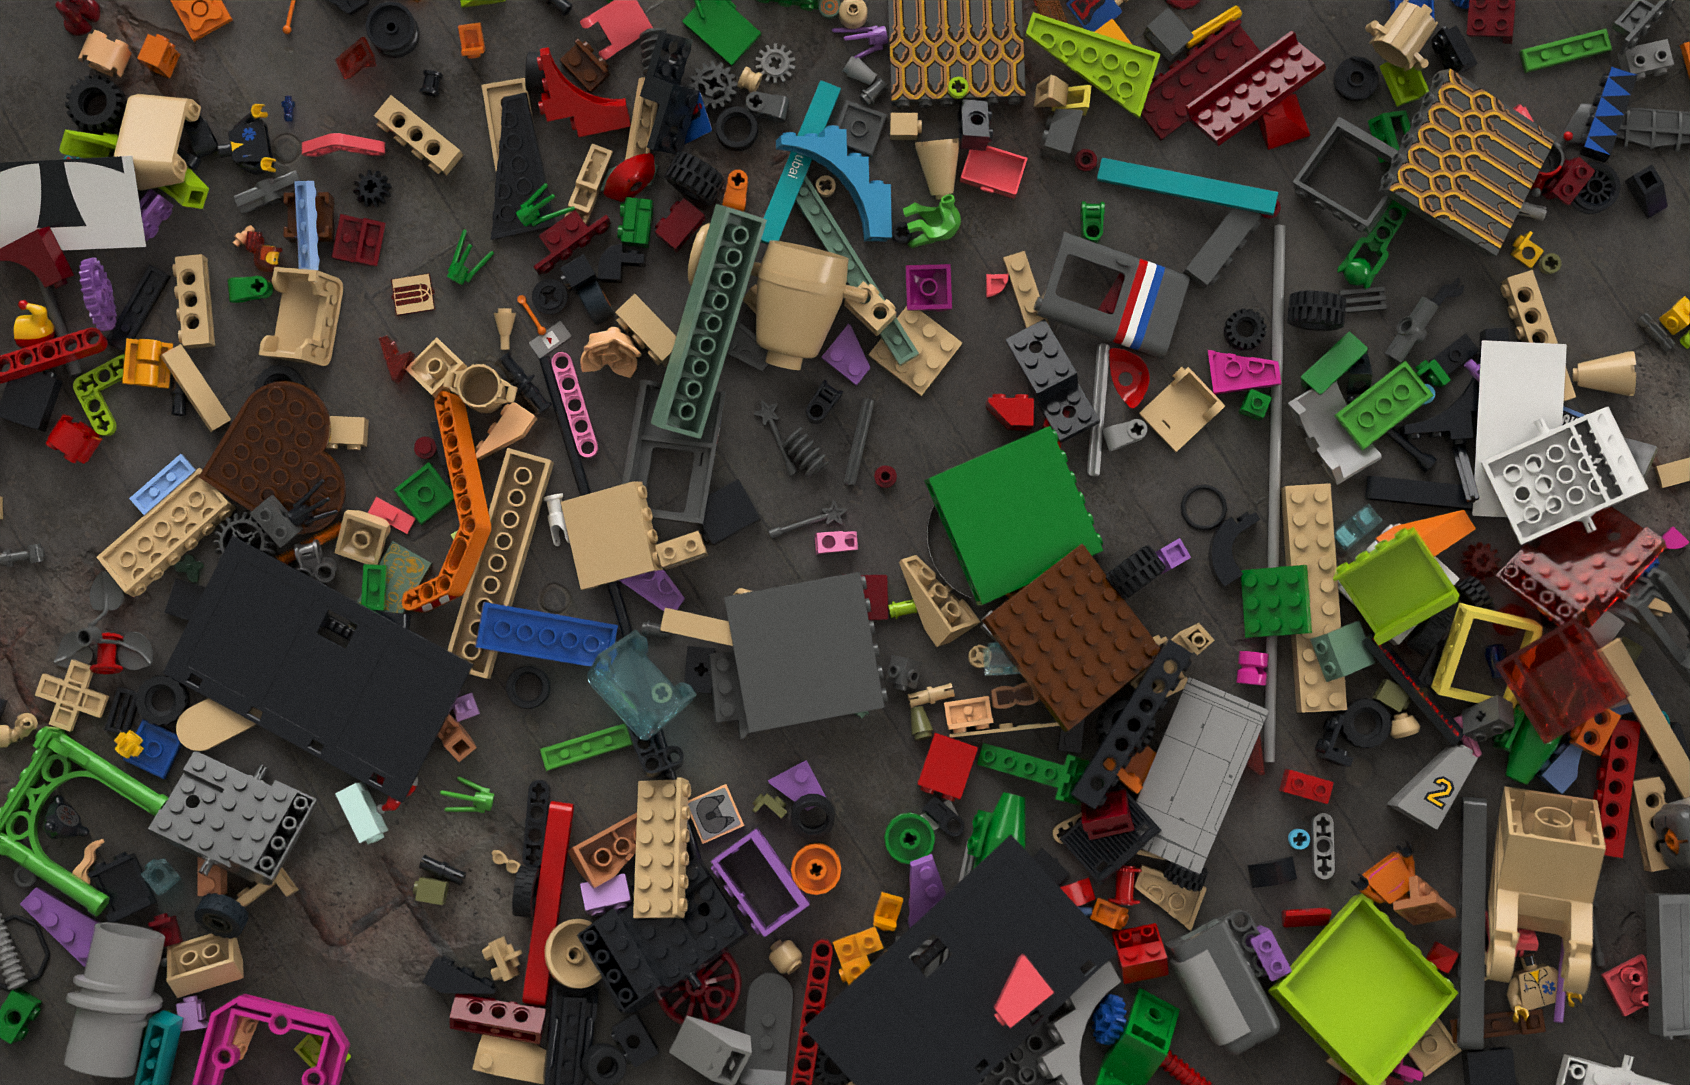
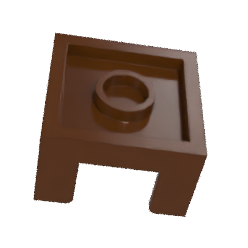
M318 192L319 196L315 197L318 242H334V197L329 192ZM284 193V205L288 207V228L284 227V238L289 242H297L295 193Z

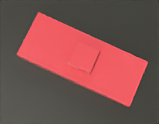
M378 497L375 498L368 511L369 514L385 519L391 526L406 534L409 533L416 520L415 517Z

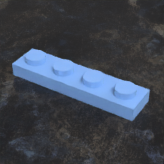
M294 181L299 269L318 270L320 259L317 250L316 188L314 187V181Z

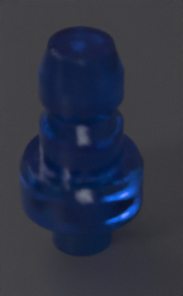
M285 96V101H281V106L284 108L285 113L284 119L286 122H292L295 102L292 101V96Z

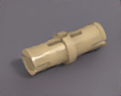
M951 683L935 688L930 686L926 690L907 694L908 701H910L909 705L913 708L914 706L926 703L935 704V701L955 697L954 690L952 689L953 686Z

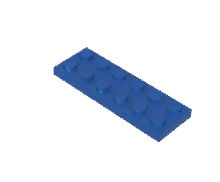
M483 602L475 647L610 670L618 625Z

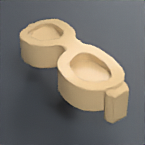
M493 850V861L496 864L506 863L507 871L510 873L518 872V868L521 866L519 862L509 860L500 850Z

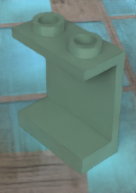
M1360 621L1341 626L1337 630L1310 639L1326 682L1347 676L1375 663L1372 653L1362 643L1366 637Z

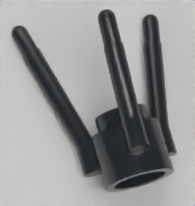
M324 479L315 484L299 501L293 504L294 508L288 511V516L295 526L298 527L302 524L307 526L314 521L338 513V510L335 509L311 517L313 515L312 511L330 501L329 497L310 507L306 504L303 505L325 482Z

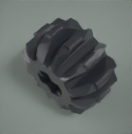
M367 170L366 177L360 173L359 177L362 180L354 181L358 188L353 190V193L358 195L357 201L359 203L364 202V206L367 208L371 203L374 208H378L379 201L385 205L386 201L383 198L384 196L391 197L387 190L392 188L390 183H386L388 177L386 175L381 176V172L378 170L374 175L371 170ZM375 185L376 188H374V192L370 193L369 190H371V186Z

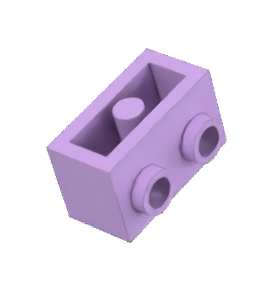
M625 874L616 875L594 889L588 882L580 884L585 911L587 914H592V916L603 915L606 910L613 908L625 910L628 908L627 905L632 904Z

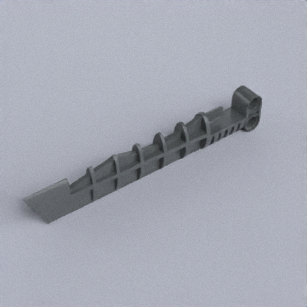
M1581 103L1559 139L1563 137L1565 132L1569 131L1572 132L1573 138L1568 143L1579 144L1582 134L1587 133L1588 126H1585L1588 115L1594 112L1595 107L1592 104ZM1627 107L1617 139L1623 140V147L1626 148L1628 147V142L1648 147L1650 150L1658 147L1674 146L1675 152H1679L1681 144L1690 143V112Z

